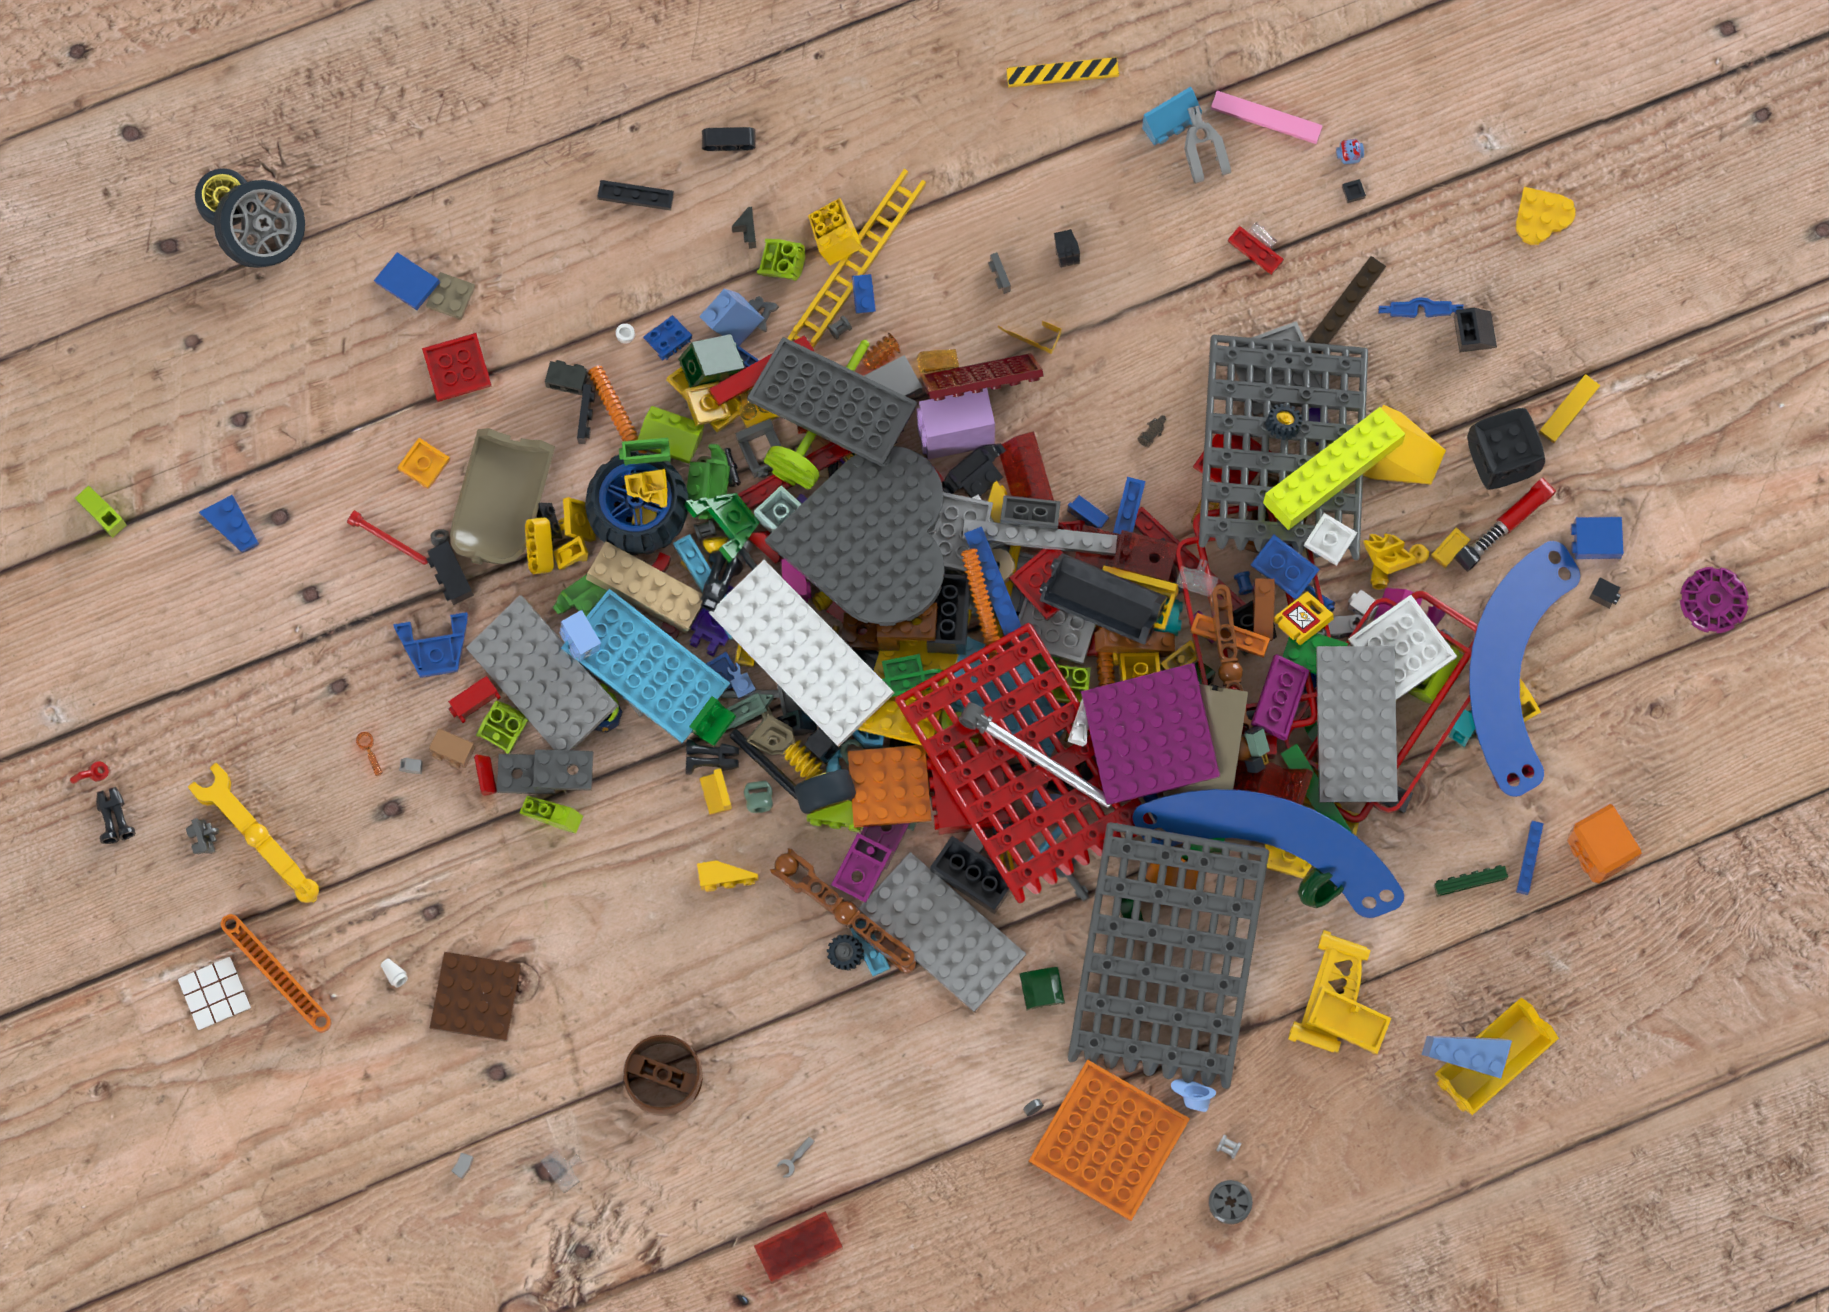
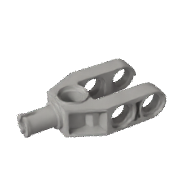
M1199 105L1188 108L1192 125L1187 130L1184 150L1194 183L1204 181L1196 144L1206 142L1207 140H1211V143L1213 142L1217 155L1215 158L1219 162L1222 176L1230 174L1231 167L1222 137L1209 122H1203ZM1199 129L1205 132V137L1202 140L1196 136Z

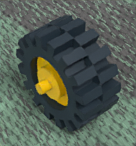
M1280 404L1279 407L1275 405L1274 408H1271L1266 420L1267 431H1271L1270 434L1272 436L1276 434L1277 439L1282 437V440H1285L1287 437L1290 440L1292 437H1296L1303 421L1302 415H1299L1300 411H1294V406L1289 408V404H1286L1285 407L1283 404Z

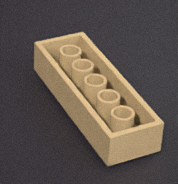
M607 541L587 573L586 580L607 591L609 589L612 590L623 600L685 634L688 633L702 608L700 606L702 593Z

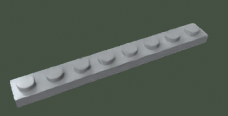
M964 520L962 540H966L964 533L982 526L988 543L1115 556L1117 535Z

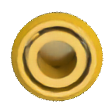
M726 536L706 538L703 540V546L708 553L720 551L719 548L729 542V539Z

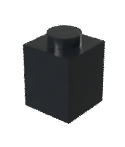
M1600 577L1589 599L1610 609L1612 603L1617 604L1621 596L1618 593L1621 587Z

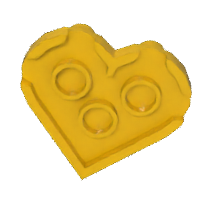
M1524 187L1516 219V232L1522 238V241L1530 245H1539L1541 242L1549 239L1552 232H1561L1563 229L1571 226L1575 218L1573 200L1560 194Z

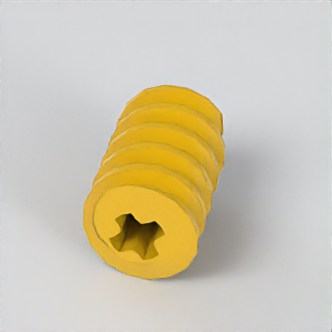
M799 740L790 745L783 755H785L784 759L786 761L791 760V766H796L795 771H801L800 776L802 778L806 777L805 780L823 772V769H819L822 763L814 764L817 758L813 757L810 759L809 757L812 752L804 753L806 746L800 748L801 741Z

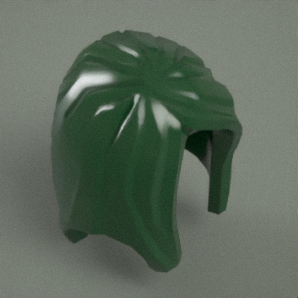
M1314 867L1301 881L1297 893L1304 905L1319 908L1339 896L1343 892L1344 887L1341 885L1337 888L1330 880L1333 877L1330 872L1323 874Z

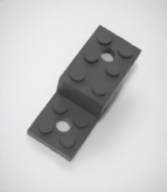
M535 750V755L499 754L497 793L555 795V790H592L594 752ZM573 765L579 768L578 773L570 775L568 768ZM516 769H520L523 772V775L518 779L512 777V773Z

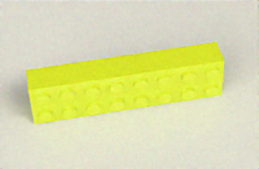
M1379 407L1265 493L1263 504L1287 530H1290L1403 443L1405 433Z

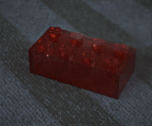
M826 1211L754 1245L771 1284L843 1250V1246Z

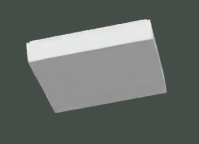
M1324 513L1305 542L1304 547L1337 566L1357 535V532Z

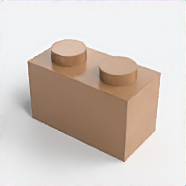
M438 728L429 750L432 753V757L440 761L446 759L450 761V765L456 768H460V766L466 768L475 750V746L472 742Z

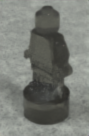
M1161 415L1158 419L1154 418L1147 423L1149 428L1137 438L1141 445L1149 448L1154 442V438L1157 435L1158 437L1162 435L1164 423L1167 420L1166 416Z

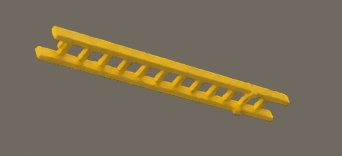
M903 169L858 235L860 242H862L865 236L878 242L873 252L871 253L864 248L858 250V252L868 257L862 268L849 261L853 253L839 262L787 339L794 341L800 338L797 335L805 325L816 332L810 342L814 349L827 330V326L832 323L853 292L852 282L850 283L840 277V272L846 265L856 271L857 275H865L926 186L924 180H921L915 191L911 193L908 189L900 186L908 175V171ZM896 191L909 198L903 208L890 201ZM886 206L899 213L893 223L880 216ZM876 221L888 227L882 238L869 231ZM835 280L847 287L841 298L829 291ZM825 295L837 302L831 313L818 306ZM814 310L827 317L820 328L808 321Z

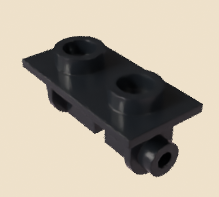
M538 503L539 508L536 516L537 518H547L549 520L552 542L554 541L553 539H562L561 528L552 503Z

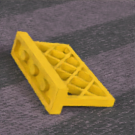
M1104 565V571L1170 597L1169 603L1164 607L1166 612L1162 613L1164 617L1162 624L1156 623L1154 625V628L1165 631L1175 597L1178 596V585Z

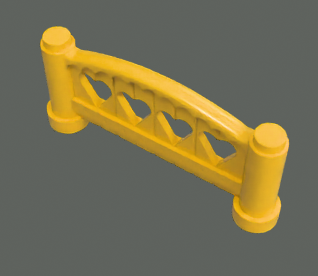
M1323 930L1317 948L1324 950L1323 958L1302 1022H1293L1288 1040L1293 1042L1298 1040L1330 1052H1338L1341 1041H1338L1337 1036L1306 1022L1320 987L1323 986L1336 992L1330 985V981L1345 979L1347 984L1343 987L1344 993L1340 995L1355 1002L1357 1001L1361 984L1362 961L1368 960L1371 950L1365 946L1333 936L1331 932ZM1349 960L1352 962V967L1349 969L1350 974L1344 976L1335 963Z

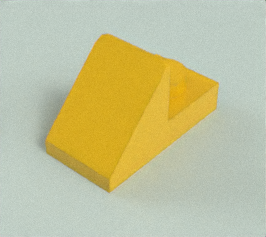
M582 536L576 537L553 552L559 569H565L577 561H587L588 551Z

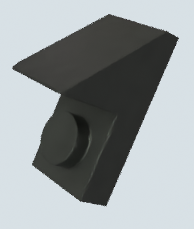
M748 207L732 225L733 233L743 232L744 243H748L749 249L756 248L752 207Z

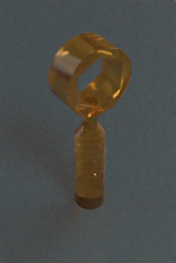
M361 732L356 737V744L360 749L367 750L368 759L375 776H379L383 772L375 754L370 749L374 745V738L368 732ZM362 736L370 737L371 741L367 746L360 745L359 740Z

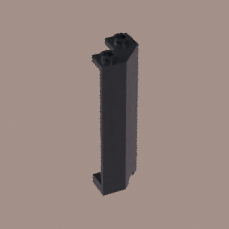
M1063 553L1053 560L1051 564V569L1053 570L1051 577L1046 583H1042L1039 590L1041 602L1145 645L1154 632V625L1157 619H1160L1163 613L1167 596Z

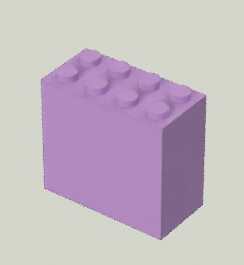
M984 388L983 392L980 393L964 392V395L960 397H953V395L945 396V399L940 401H934V399L919 401L917 429L919 437H921L922 452L927 454L928 460L974 451L979 447L995 444V422L987 388Z

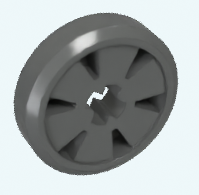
M1227 1180L1217 1184L1209 1196L1211 1214L1216 1220L1224 1224L1234 1225L1242 1222L1248 1217L1252 1209L1251 1193L1244 1184L1238 1181ZM1228 1197H1230L1231 1200L1235 1199L1236 1203H1234V1207L1232 1208L1230 1205L1226 1206L1225 1202L1228 1201Z

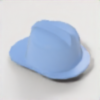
M1176 1079L1171 1083L1172 1090L1183 1096L1185 1106L1190 1109L1206 1112L1211 1098L1216 1095L1214 1089L1195 1081L1187 1083L1183 1079Z

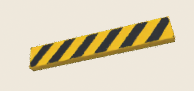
M1117 57L1006 68L1008 88L1119 77Z

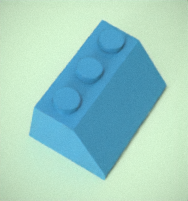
M1192 87L1187 88L1144 114L1142 129L1154 146L1158 143H1165L1173 134L1178 135L1185 130V127L1190 124L1192 125L1187 109L1199 105Z

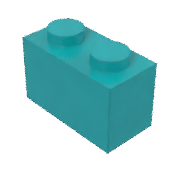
M1465 709L1449 735V738L1464 747L1476 731L1472 710L1467 711Z

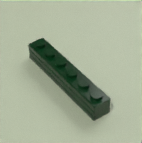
M1497 865L1494 869L1485 868L1482 872L1473 871L1470 875L1461 874L1458 878L1453 876L1445 881L1443 879L1437 880L1434 884L1436 896L1439 897L1507 880L1508 874L1505 866Z

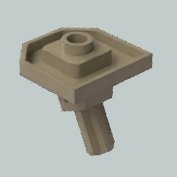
M767 707V711L761 714L763 717L762 722L749 735L747 742L770 755L783 754L795 742L793 729L774 718L771 709Z

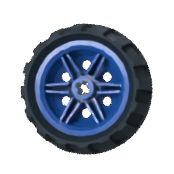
M630 451V452H631V457H632V456L655 455V454L649 453V452H647L646 454H644V453H639L638 451ZM618 454L596 470L587 488L585 507L590 526L600 540L604 543L607 541L630 555L636 556L641 553L646 555L655 553V550L661 547L665 548L679 535L688 515V510L684 507V504L689 499L686 485L681 475L668 461L628 464L625 466L624 460H620ZM665 469L667 506L659 507L660 505L653 502H646L639 497L627 495V490L622 489V486L626 485L624 476L632 473ZM637 498V500L639 499L640 502H633V499ZM620 502L621 504L615 508L614 504ZM642 506L645 509L657 512L656 518L644 525ZM640 508V526L637 524L635 509ZM634 514L635 525H632V522H626V518H633Z

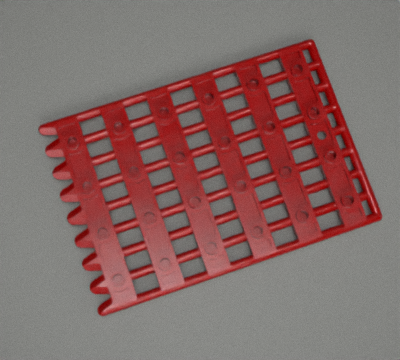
M1026 623L895 698V702L1018 903L1025 901L1024 886L1033 894L1041 892L1042 888L1039 877H1042L1051 885L1056 884L1058 878L1055 868L1058 867L1066 875H1071L1074 872L1072 858H1075L1081 865L1087 866L1090 863L1089 848L1098 856H1102L1107 824L1112 822L1135 826L1133 813L1142 804L1139 798L1131 799L1130 802L1123 806L1120 803L1112 804L1115 811L1105 815L1097 801L1076 788L1069 792L1062 779L1039 765L1032 768L1024 755L1003 742L996 744L992 736L985 731L981 735L989 749L979 753L971 737L980 733L979 729H969L959 722V718L951 704L960 699L964 707H966L970 702L967 695L976 690L985 704L983 707L984 715L987 717L991 716L993 723L1011 733L1003 719L1013 714L1022 729L1013 734L1015 737L1044 755L1046 753L1041 747L1040 742L1049 738L1058 754L1050 759L1080 778L1082 776L1076 766L1085 761L1094 775V778L1087 782L1103 791L1099 769L1092 759L1095 756L1091 734L1087 737L1086 745L1074 744L1067 749L1063 747L1056 735L1057 732L1064 728L1070 735L1080 702L1031 623ZM1028 632L1030 637L1020 641L1018 637ZM1012 641L1014 646L1004 651L1002 646ZM995 650L998 655L988 660L986 655ZM1040 653L1050 668L1040 674L1032 661V658ZM979 659L982 664L972 669L969 664ZM1023 663L1026 664L1034 679L1027 683L1023 682L1015 669ZM963 668L965 673L956 678L954 673ZM1007 672L1010 673L1018 687L1009 693L999 678ZM972 676L978 679L976 683L971 681ZM947 677L949 682L939 687L937 683ZM993 681L1002 696L993 702L983 687ZM1060 686L1070 700L1068 704L1062 707L1051 692ZM931 687L933 691L923 697L921 692ZM1044 695L1054 712L1047 716H1044L1036 703V700ZM914 696L917 701L907 706L904 701ZM1027 705L1030 706L1038 721L1031 725L1027 724L1019 711ZM942 709L945 710L953 725L944 730L934 715ZM928 718L937 733L928 739L918 725L919 722ZM962 742L966 744L973 758L966 762L962 761L954 748ZM948 751L957 766L949 772L946 771L938 757ZM1016 756L1026 771L1018 777L1015 776L1007 762ZM998 766H1001L1009 779V782L1001 787L991 770ZM982 775L986 777L994 790L985 796L975 782V779ZM1051 780L1054 781L1062 794L1060 798L1054 801L1043 786ZM967 784L977 799L967 805L958 790ZM1036 789L1046 806L1039 810H1036L1027 795ZM1019 799L1022 800L1030 815L1021 820L1011 805ZM1087 804H1090L1099 819L1090 825L1080 810ZM1005 808L1014 823L1006 829L1003 828L995 815L996 812ZM1072 813L1083 828L1075 834L1072 833L1064 820L1065 817ZM1144 814L1143 820L1147 824H1154L1149 814ZM987 817L997 831V834L989 839L979 825V822ZM1056 822L1066 836V839L1058 844L1048 830V827ZM1039 832L1042 833L1050 846L1048 850L1040 853L1031 838ZM1113 832V837L1122 838L1120 832ZM1024 841L1034 858L1027 862L1023 861L1015 846ZM1006 851H1009L1018 866L1010 872L1007 871L999 858Z

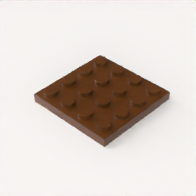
M444 952L430 1029L507 1041L522 965Z

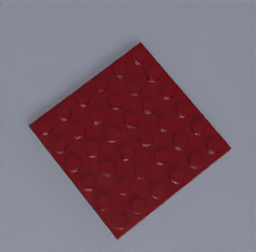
M1031 353L920 375L930 399H934V401L944 400L945 396L949 395L960 397L964 395V392L969 391L980 393L983 392L984 388L989 387L991 390L1000 389L1004 384L1015 386L1021 384V381L1024 380L1035 382L1040 380L1039 377H1044L1043 369Z

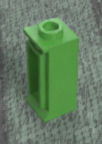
M668 438L624 441L622 442V448H619L620 460H624L625 466L628 464L662 461L671 462ZM661 449V454L631 457L630 452Z

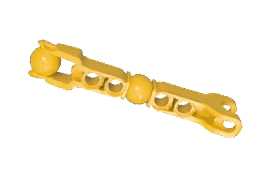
M217 763L210 767L215 776V782L212 786L202 788L196 782L188 785L189 790L202 805H214L245 837L247 844L255 847L284 882L294 889L295 896L299 901L310 903L317 900L319 893L317 883L312 879L305 878L298 865L269 835L267 828L259 824L231 793V779Z

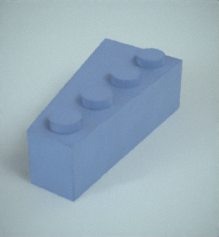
M1427 1036L1421 1055L1501 1078L1512 1041L1500 1038Z

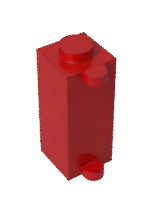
M485 676L449 700L448 702L451 707L448 709L454 718L458 716L460 721L465 723L466 717L493 699H501V696L489 678Z

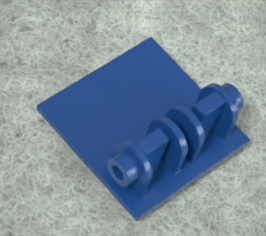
M672 315L643 336V338L663 361L672 356L673 352L677 353L676 348L681 350V347L690 343L692 334Z

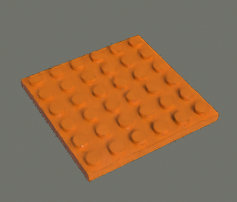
M1087 1059L1028 1162L1127 1220L1132 1221L1190 1118Z

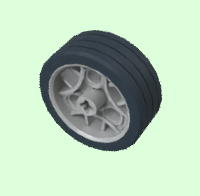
M254 180L238 185L224 195L215 211L214 231L219 246L233 261L246 267H268L287 260L298 249L304 237L305 217L300 202L285 186L274 181ZM257 194L264 195L261 201ZM269 198L276 202L273 211L264 206ZM248 202L254 206L252 213L248 212L246 208ZM237 208L239 214L233 215L235 209ZM233 218H241V230L233 229ZM276 219L281 221L282 226L280 229H277L274 225ZM235 233L240 234L238 239L236 238ZM249 235L254 238L253 245H249L247 242ZM279 235H284L282 242L280 240ZM270 237H273L277 246L272 252L265 244V241ZM260 247L265 252V254H258Z

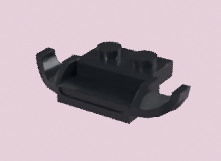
M1001 443L985 445L975 449L948 471L949 473L943 483V491L953 494L956 490L963 488L970 498L977 495L982 496L993 486L994 482H999L1003 478L992 462L1004 453L1006 449Z

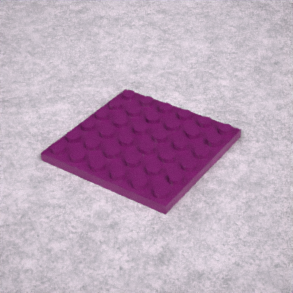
M1194 663L1081 691L1106 805L1220 777Z

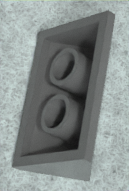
M1004 495L1000 523L1058 529L1061 501Z

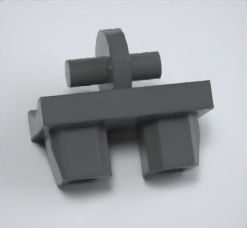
M198 818L191 820L192 824L186 828L187 835L190 838L197 836L198 842L191 846L193 853L199 855L216 852L213 842L217 841L215 835L220 832L219 828H212L211 823H206V820H198Z

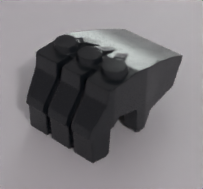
M1072 229L1054 233L1055 250L1060 267L1080 264V250Z

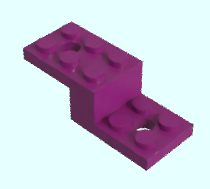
M910 823L892 824L891 830L887 832L882 830L881 825L864 827L861 834L857 833L831 885L867 903L883 869H887ZM856 871H860L863 874V879L860 882H854L852 879V875Z

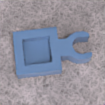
M735 663L738 668L736 672H732L729 667L727 670L734 677L730 684L738 699L756 689L747 672L741 675L740 666L738 663Z

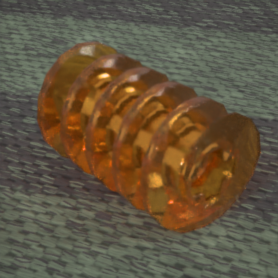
M888 332V337L883 336L882 341L878 340L876 342V346H870V350L865 352V356L862 357L861 361L867 369L876 370L877 364L881 367L883 366L882 360L887 363L890 362L888 359L889 355L895 358L894 351L900 354V346L893 335Z

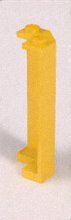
M1521 997L1475 1037L1500 1038L1512 1041L1502 1077L1497 1078L1446 1063L1435 1073L1439 1080L1437 1084L1443 1091H1447L1457 1102V1107L1462 1112L1467 1111L1473 1115L1559 1038L1552 1026L1539 1017L1533 1005Z

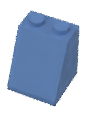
M723 289L699 316L712 330L720 335L731 334L738 346L764 320L740 293Z

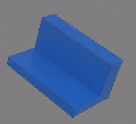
M1080 495L1077 496L1073 503L1070 502L1068 504L1067 511L1078 520L1085 521V525L1096 533L1109 520V516Z

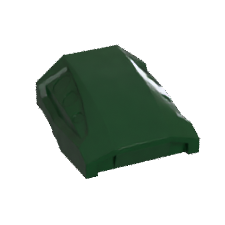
M1058 967L1019 973L1026 1011L1031 1008L1036 1009L1048 1005L1065 1004Z

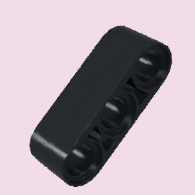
M726 127L705 128L702 130V150L748 151L756 148V130L754 128Z

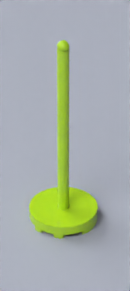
M867 340L860 342L846 368L855 371L869 347ZM807 431L796 452L781 446L770 447L765 456L764 463L772 467V473L792 486H795L797 483L806 489H811L819 478V472L804 455L816 434Z

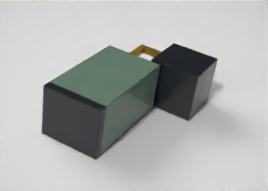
M1254 726L1244 732L1252 756L1245 760L1248 773H1258L1265 769V765L1269 763L1266 753L1270 749L1263 727Z

